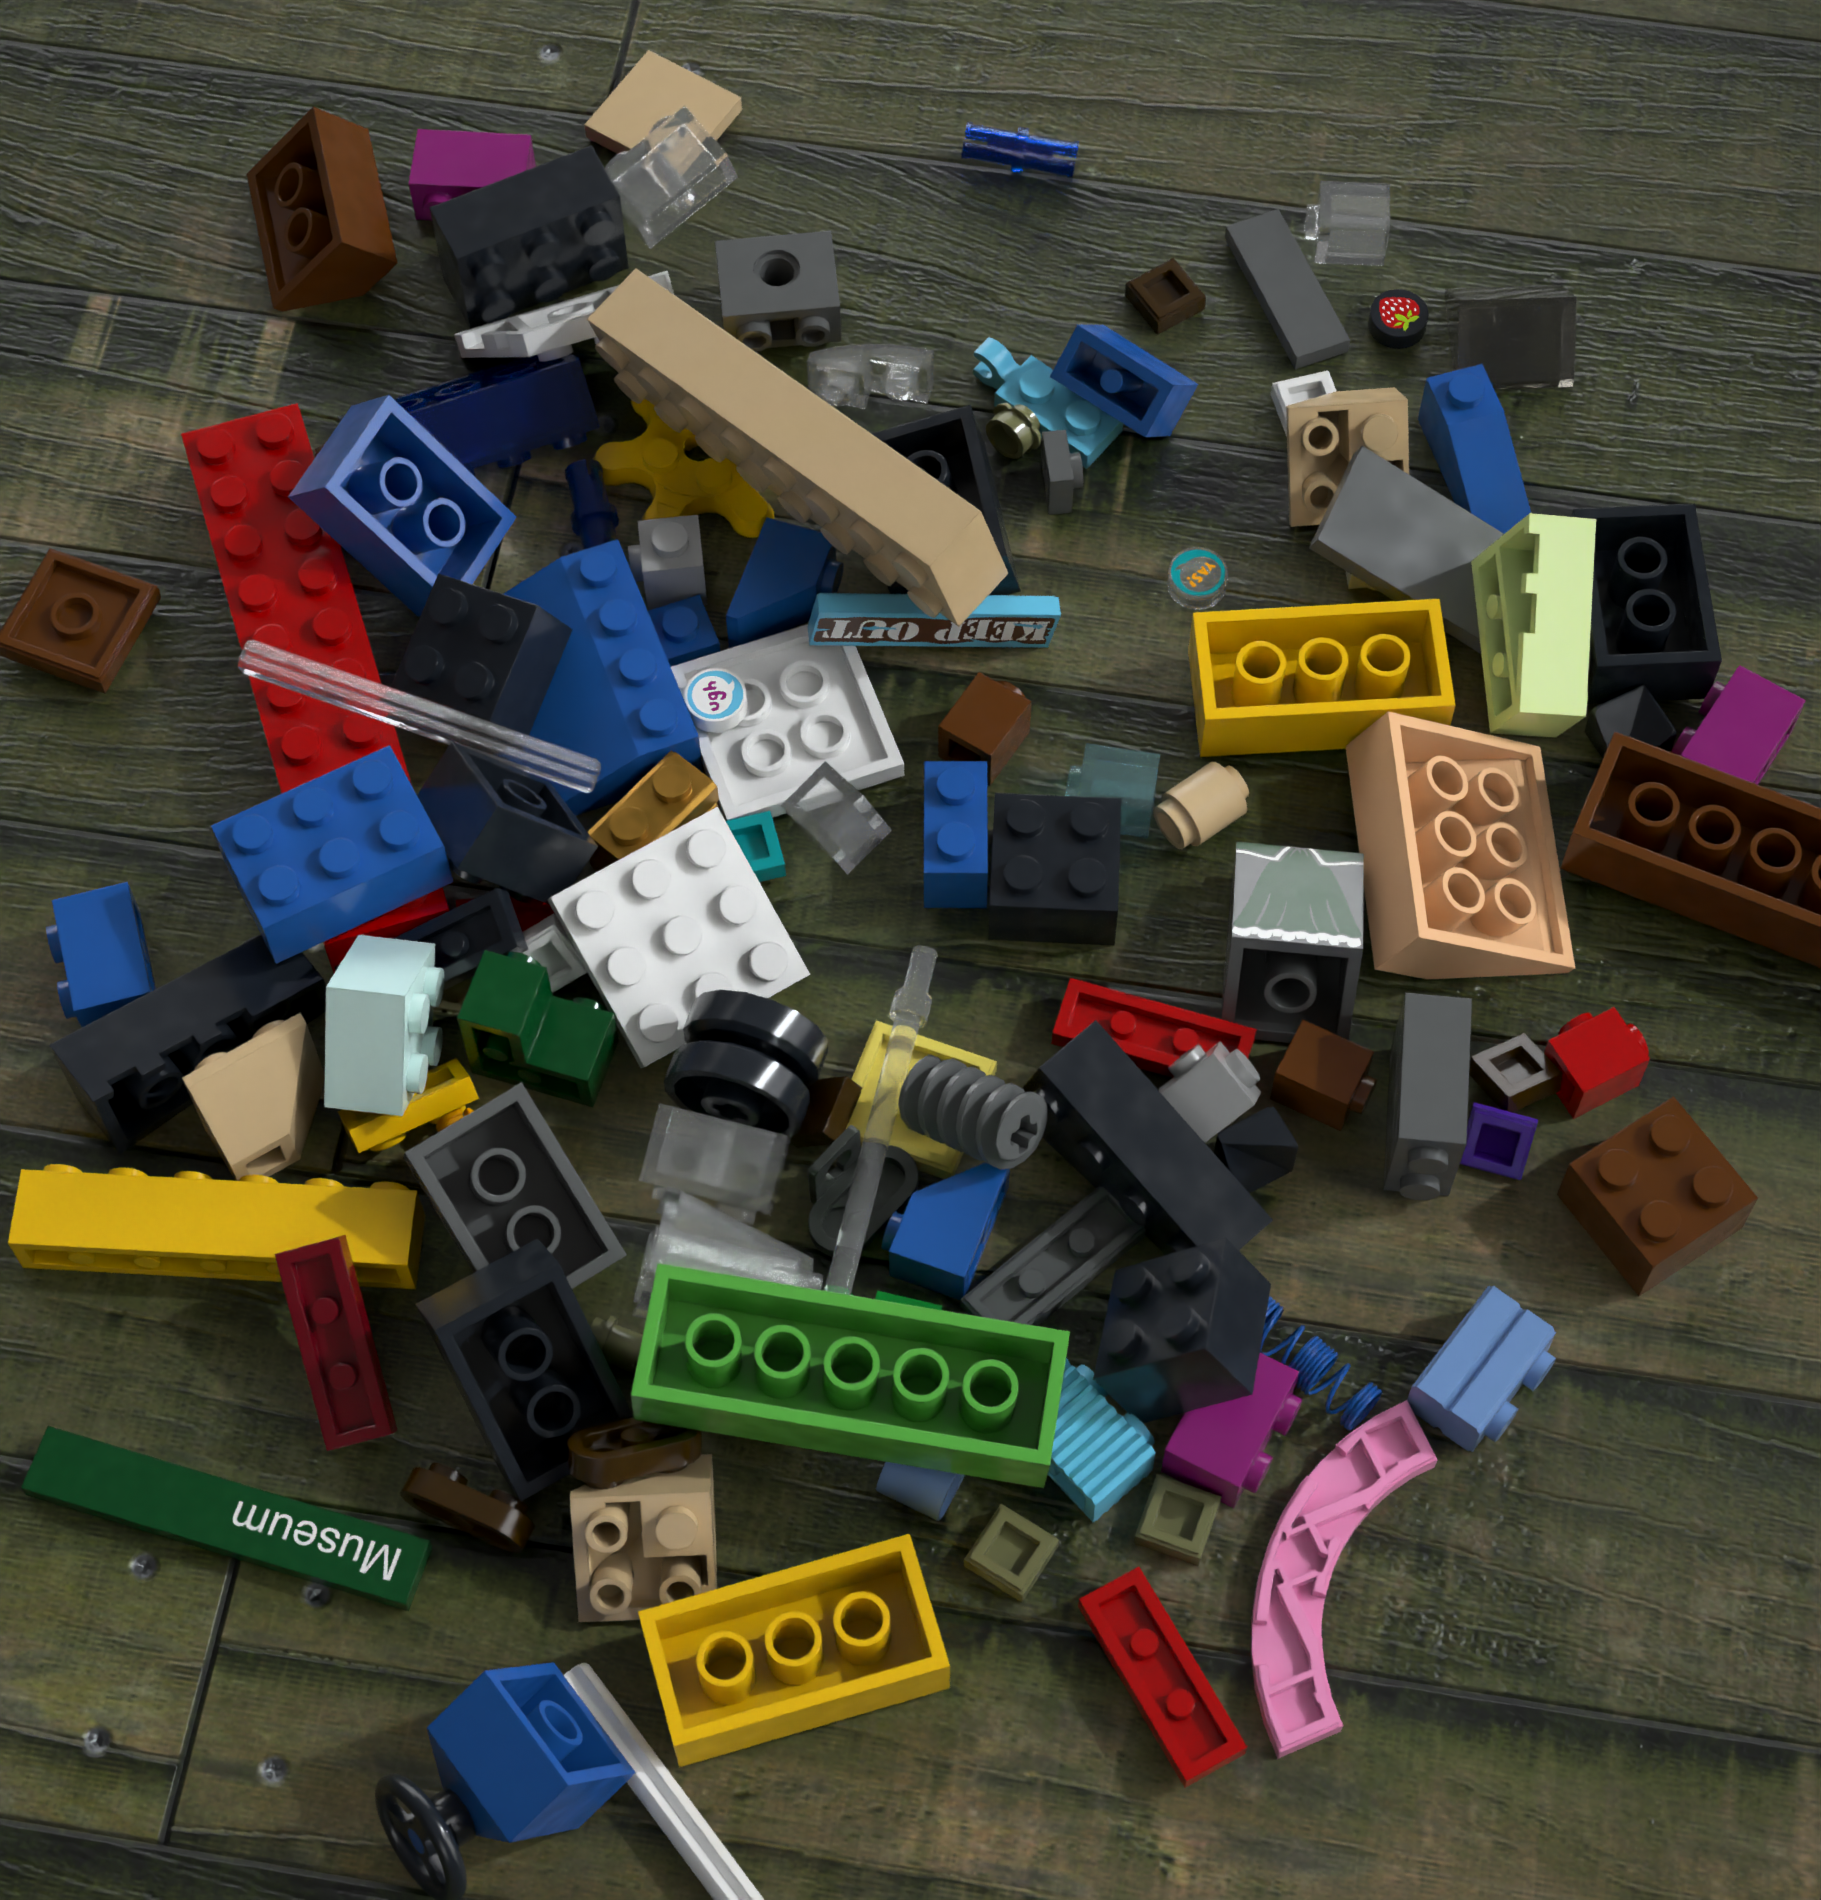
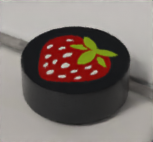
M1394 289L1383 292L1375 298L1370 309L1368 328L1372 337L1380 344L1394 349H1404L1417 344L1423 338L1429 317L1427 305L1422 298L1407 290Z

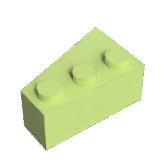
M1529 513L1471 561L1489 728L1492 734L1556 738L1586 717L1596 519Z

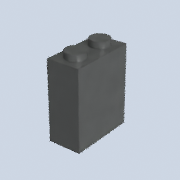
M1405 993L1390 1048L1383 1190L1400 1191L1402 1196L1413 1200H1430L1439 1195L1449 1196L1467 1139L1472 999Z

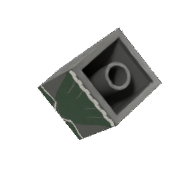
M1245 842L1236 843L1228 917L1221 1006L1222 1020L1257 1029L1255 1040L1291 1043L1302 1019L1349 1040L1363 953L1364 854Z

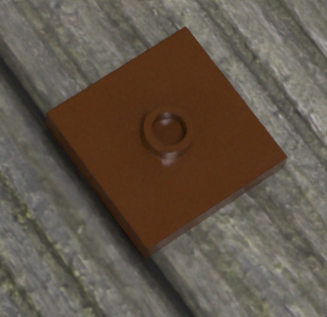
M50 548L0 630V656L106 694L161 599L158 586Z

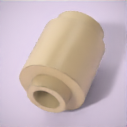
M1210 762L1162 795V803L1153 809L1154 818L1163 835L1176 848L1183 849L1189 844L1199 846L1246 814L1247 803L1245 798L1249 796V789L1236 769L1231 766L1224 768L1216 762Z

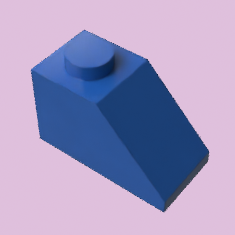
M766 517L726 614L729 648L775 635L808 622L817 594L837 593L844 565L842 562L836 561V548L821 532Z
M984 1162L913 1192L904 1214L894 1211L884 1233L881 1248L889 1251L890 1276L958 1300L963 1298L968 1293L1009 1187L1010 1169L1000 1170Z

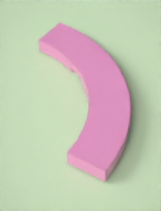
M1407 1400L1374 1416L1349 1433L1335 1446L1333 1451L1321 1460L1310 1475L1306 1476L1283 1510L1269 1540L1254 1596L1251 1616V1660L1254 1686L1263 1723L1277 1759L1339 1733L1342 1730L1343 1723L1334 1704L1325 1670L1321 1638L1324 1602L1332 1572L1343 1548L1355 1529L1370 1511L1391 1492L1410 1479L1434 1468L1438 1459Z

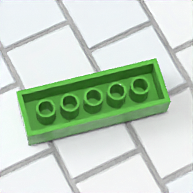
M657 1263L631 1392L634 1420L1044 1488L1051 1462L1070 1332Z

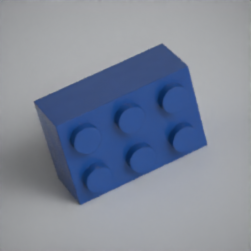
M390 395L352 405L288 496L418 617L421 616L438 573L473 584L517 518Z
M390 745L211 825L224 862L276 964L453 882L445 847Z

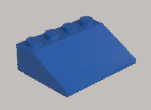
M618 539L560 557L503 593L504 595L540 606L573 630L526 743L489 731L500 762L550 782L575 816L619 802L670 751L678 753L703 773L699 735Z

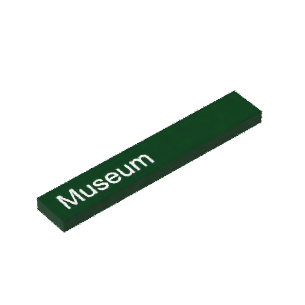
M47 1426L21 1487L27 1496L406 1611L410 1609L433 1548L430 1540L51 1426Z

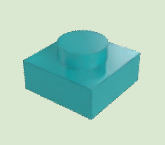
M771 811L726 820L759 882L786 876L785 862Z

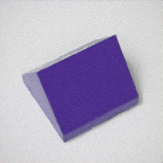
M1474 1102L1467 1121L1466 1147L1460 1164L1521 1180L1538 1119Z

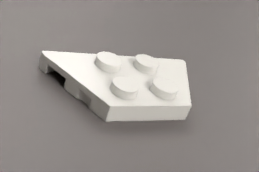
M667 271L648 276L674 294ZM619 285L456 333L454 336L460 356L462 358L530 357L538 355L539 361H550L571 354L573 352L571 344L594 338L595 344H597L599 339L587 318Z

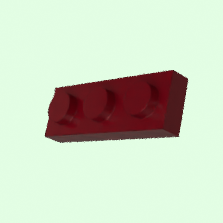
M346 1235L275 1254L326 1450L342 1448L397 1432L398 1429Z

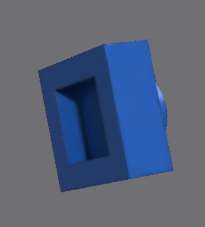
M700 595L648 611L670 667L720 652V643Z

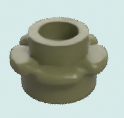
M1008 403L998 404L994 408L993 413L995 416L987 423L986 434L990 443L998 452L1008 458L1018 459L1025 452L1029 453L1032 449L1039 447L1041 443L1040 423L1031 409L1021 404L1011 407Z

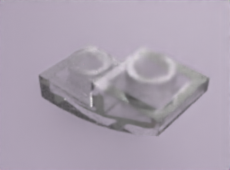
M856 344L810 352L807 360L808 390L834 406L849 405L865 409L871 391L884 393L895 400L909 399L928 404L934 386V351L893 344Z

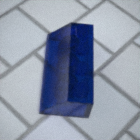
M572 353L550 361H539L538 355L520 357L393 398L474 476H476L474 468L493 462L497 463L498 468L518 465L532 458L530 450L551 443L555 450L576 446L588 439L586 432L600 428L580 360ZM345 414L337 416L339 423L343 419Z

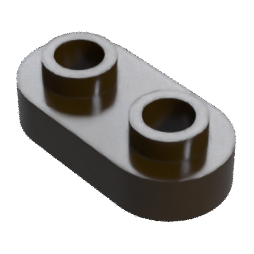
M633 1417L582 1429L574 1433L568 1440L569 1472L575 1478L583 1481L585 1485L595 1489L614 1488L621 1485L624 1480L652 1473L677 1472L696 1461L702 1454V1431L634 1420Z
M431 1463L429 1469L413 1468L400 1492V1496L409 1505L429 1517L498 1548L513 1553H521L535 1528L534 1523L525 1516L529 1507L523 1501L497 1489H493L489 1496L466 1486L468 1480L462 1474L440 1463Z

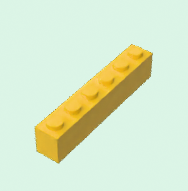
M50 1164L45 1166L43 1170L21 1169L8 1245L22 1268L282 1282L275 1254L346 1235L359 1286L416 1289L425 1213L417 1190H409L406 1186L395 1182H376L370 1188L344 1187L341 1183L326 1178L309 1179L305 1184L278 1183L271 1177L254 1174L242 1176L239 1181L213 1180L210 1176L195 1171H181L176 1173L174 1177L148 1176L144 1172L132 1168H114L108 1174L83 1173L78 1168L69 1165Z

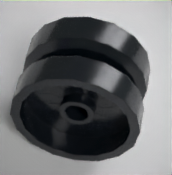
M720 989L703 992L692 1004L683 1028L686 1044H683L674 1052L664 1078L665 1092L678 1107L696 1119L722 1131L746 1138L768 1141L792 1138L800 1131L810 1104V1094L807 1087H810L819 1079L828 1054V1039L816 1024L799 1012L772 999L741 991Z

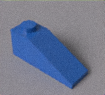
M1483 364L1426 378L1418 421L1455 504L1505 534L1531 513L1505 413Z

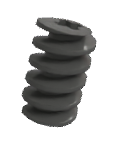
M930 1054L919 1060L907 1074L901 1087L898 1103L901 1119L909 1129L921 1135H926L939 1143L946 1144L957 1151L965 1152V1154L984 1161L1000 1170L1014 1168L1024 1162L1036 1150L1044 1135L1048 1121V1106L1042 1096L1032 1091L1025 1092L1023 1088L1013 1083L1005 1084L1004 1080L994 1075L986 1076L985 1072L975 1067H966V1064L952 1058L941 1062L939 1057Z

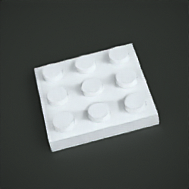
M807 624L671 666L683 699L689 680L697 673L710 668L729 670L739 676L745 685L747 711L743 720L737 726L718 733L707 732L695 726L699 735L702 765L706 775L718 787L719 800L717 803L720 805V812L725 821L766 811H771L773 818L904 776L903 759L856 646L809 645Z
M718 807L547 900L609 1012L614 1013L616 1025L640 1068L648 1066L678 1049L683 1044H686L683 1028L694 1000L703 992L721 989L747 992L769 998L810 975Z

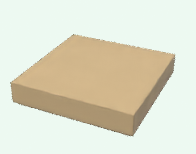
M648 50L585 123L586 138L679 186L742 111L741 97Z

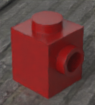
M1615 1007L1595 1017L1590 1012L1571 1019L1559 1030L1558 1036L1548 1040L1544 1054L1563 1073L1561 1090L1556 1094L1573 1119L1639 1086L1650 1061L1648 1046L1642 1033L1635 1025L1631 1023L1626 1024Z

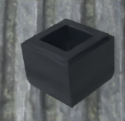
M1645 685L1593 708L1584 730L1602 758L1605 756L1614 732L1671 752L1676 738L1674 726Z
M1273 1106L1272 1108L1267 1107L1220 1131L1216 1138L1214 1154L1242 1186L1251 1193L1293 1171L1298 1144Z

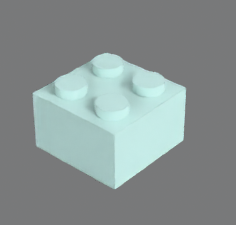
M365 935L357 936L326 986L324 1107L403 1116L414 1093H423L429 1065H438L443 1038L442 1028L433 1027V1007H439L444 989L443 968L435 967V943Z

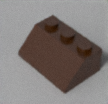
M312 107L247 173L272 305L274 309L282 312L363 296L398 263L369 130L331 113Z

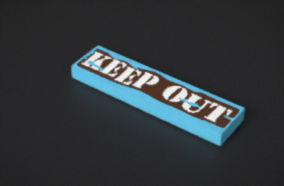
M819 593L816 596L807 628L809 645L1048 648L1061 617L1059 597L988 595L958 627L941 613L935 618L928 616L912 602L908 594Z

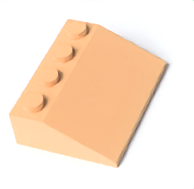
M1389 711L1345 746L1359 853L1364 854L1363 885L1375 970L1422 979L1564 974L1575 969L1540 746Z

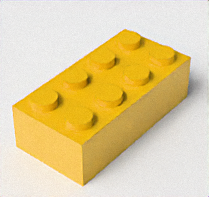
M1440 599L1193 612L1188 655L1200 757L1346 749V745L1388 711L1451 725L1456 705Z
M910 1534L638 1611L679 1768L950 1688V1664Z

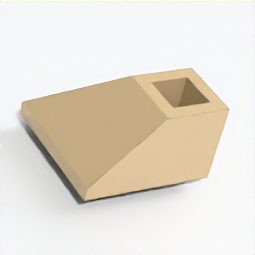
M1395 387L1336 391L1286 406L1289 524L1291 527L1320 525L1353 454L1361 446H1364L1409 474L1408 399Z
M298 1013L286 1021L276 1020L266 1024L248 1042L228 1053L220 1052L208 1056L195 1067L193 1072L182 1077L205 1131L235 1181H239L242 1176L253 1174L270 1177L300 1160L325 1083V1073L307 1023L302 1015Z
M712 1454L701 1455L696 1461L677 1472L652 1473L627 1479L621 1485L610 1489H595L583 1485L570 1492L578 1622L640 1620L638 1611L717 1589L716 1515Z

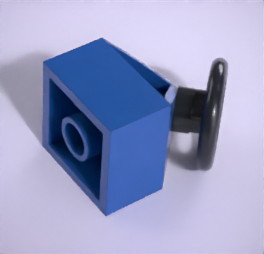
M554 1662L483 1671L427 1727L443 1790L428 1798L407 1777L397 1773H389L381 1777L376 1785L375 1803L380 1822L392 1848L416 1883L436 1900H460L467 1888V1874L459 1850L460 1847L473 1840L476 1836L511 1843L580 1828L636 1772ZM397 1798L411 1811L410 1814L398 1805Z

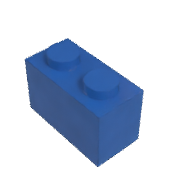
M1077 325L1050 375L1058 383L1145 438L1170 436L1198 386L1196 382L1105 325Z
M924 761V908H987V761Z
M128 882L52 900L56 924L47 926L46 933L54 962L56 964L64 962L67 979L58 981L57 989L66 1019L77 1017L81 1027H84L156 989L141 913Z

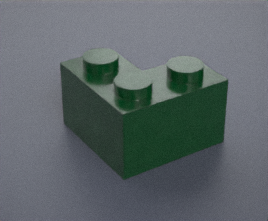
M484 950L457 1017L472 1073L513 1085H518L522 1082L526 1089L594 1107L619 1042L614 1013L608 1012L603 1005L591 999L577 997L569 1001L553 996L547 967L541 966L534 958L519 952H507L505 955Z

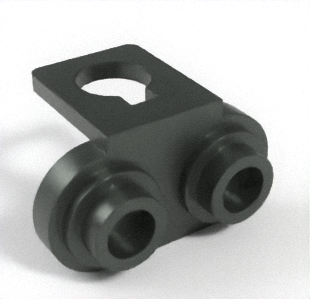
M850 1125L808 1169L810 1202L814 1204L809 1214L808 1225L809 1234L814 1245L822 1253L835 1258L852 1257L865 1250L887 1227L893 1212L900 1213L908 1205L912 1193L918 1189V1168L911 1155L905 1150L892 1145L875 1146L861 1155L860 1131L853 1125ZM837 1159V1166L830 1173H828V1169L830 1168L832 1163Z

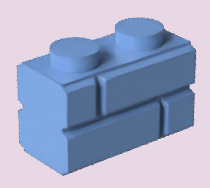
M1488 1285L1412 1385L1407 1401L1414 1414L1431 1426L1441 1429L1445 1436L1467 1451L1473 1452L1484 1436L1496 1442L1518 1412V1408L1510 1403L1512 1398L1522 1385L1534 1391L1553 1366L1556 1358L1548 1353V1350L1556 1332L1551 1325L1528 1309L1523 1310L1518 1302L1498 1288Z

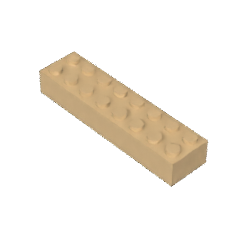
M637 268L587 318L599 339L595 346L597 352L610 366L617 370L618 375L614 378V381L630 399L638 404L644 399L648 400L655 406L654 410L657 415L671 429L680 433L686 428L696 435L695 440L698 445L711 458L719 463L727 458L736 464V470L739 475L758 492L763 493L766 488H769L779 496L778 501L782 507L799 522L805 523L809 518L822 527L820 529L821 533L837 550L844 554H848L851 550L857 552L865 558L863 560L865 566L881 582L888 586H891L895 581L909 590L907 594L912 602L928 616L935 618L941 613L959 627L1007 576L1008 571L979 509Z

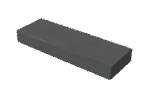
M1279 209L1226 226L1225 240L1294 369L1348 352L1350 338Z
M1099 1186L961 1298L960 1307L967 1315L1038 1326L1146 1237V1229L1144 1226L1133 1222L1124 1213L1119 1202L1103 1186Z

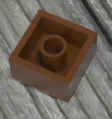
M1674 1096L1571 1162L1557 1193L1558 1197L1638 1296H1641L1742 1229L1758 1200V1197Z

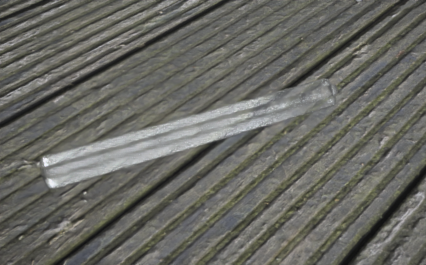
M248 640L239 657L238 668L246 675L448 745L451 742H455L519 770L586 793L592 792L597 784L601 772V763L595 758L256 640Z

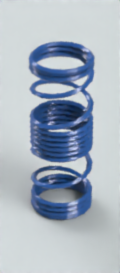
M1269 1296L1260 1353L1270 1356L1290 1342L1281 1363L1285 1364L1292 1348L1304 1331L1305 1325H1301L1282 1343L1264 1353L1262 1351L1264 1340L1284 1311V1307L1280 1306V1303H1276L1272 1296ZM1314 1336L1300 1349L1289 1364V1367L1299 1371L1296 1382L1297 1388H1301L1305 1395H1312L1323 1390L1336 1380L1326 1401V1413L1335 1414L1346 1408L1340 1419V1425H1344L1347 1431L1352 1430L1373 1409L1382 1395V1390L1378 1389V1386H1373V1382H1370L1343 1405L1330 1410L1332 1398L1351 1365L1346 1363L1326 1382L1309 1391L1325 1376L1338 1358V1352H1334V1349L1327 1346L1326 1342L1323 1343L1319 1336Z

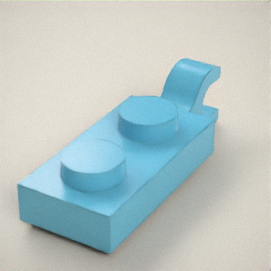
M990 337L974 352V357L981 362L973 369V374L984 384L997 389L994 406L996 407L1001 403H1008L1011 407L1021 404L1031 409L1039 420L1041 438L1042 432L1066 430L1070 453L1080 452L1084 468L1087 469L1123 431V423L1052 379L1050 375L1053 369L1032 355L1019 366L1007 348Z

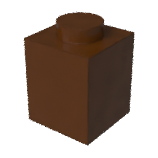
M978 672L938 726V757L945 761H987V785L991 786L1030 733L1031 701L1013 684L1002 680L996 682Z
M1302 1019L1275 1072L1270 1099L1341 1131L1351 1110L1362 1115L1373 1094L1378 1079L1369 1076L1368 1073L1374 1051Z

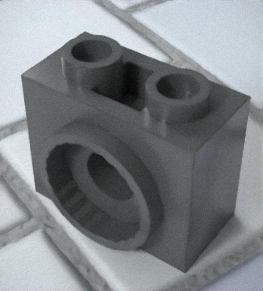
M831 231L715 241L723 330L755 352L766 348L797 345L814 347L824 343L842 341L840 300Z

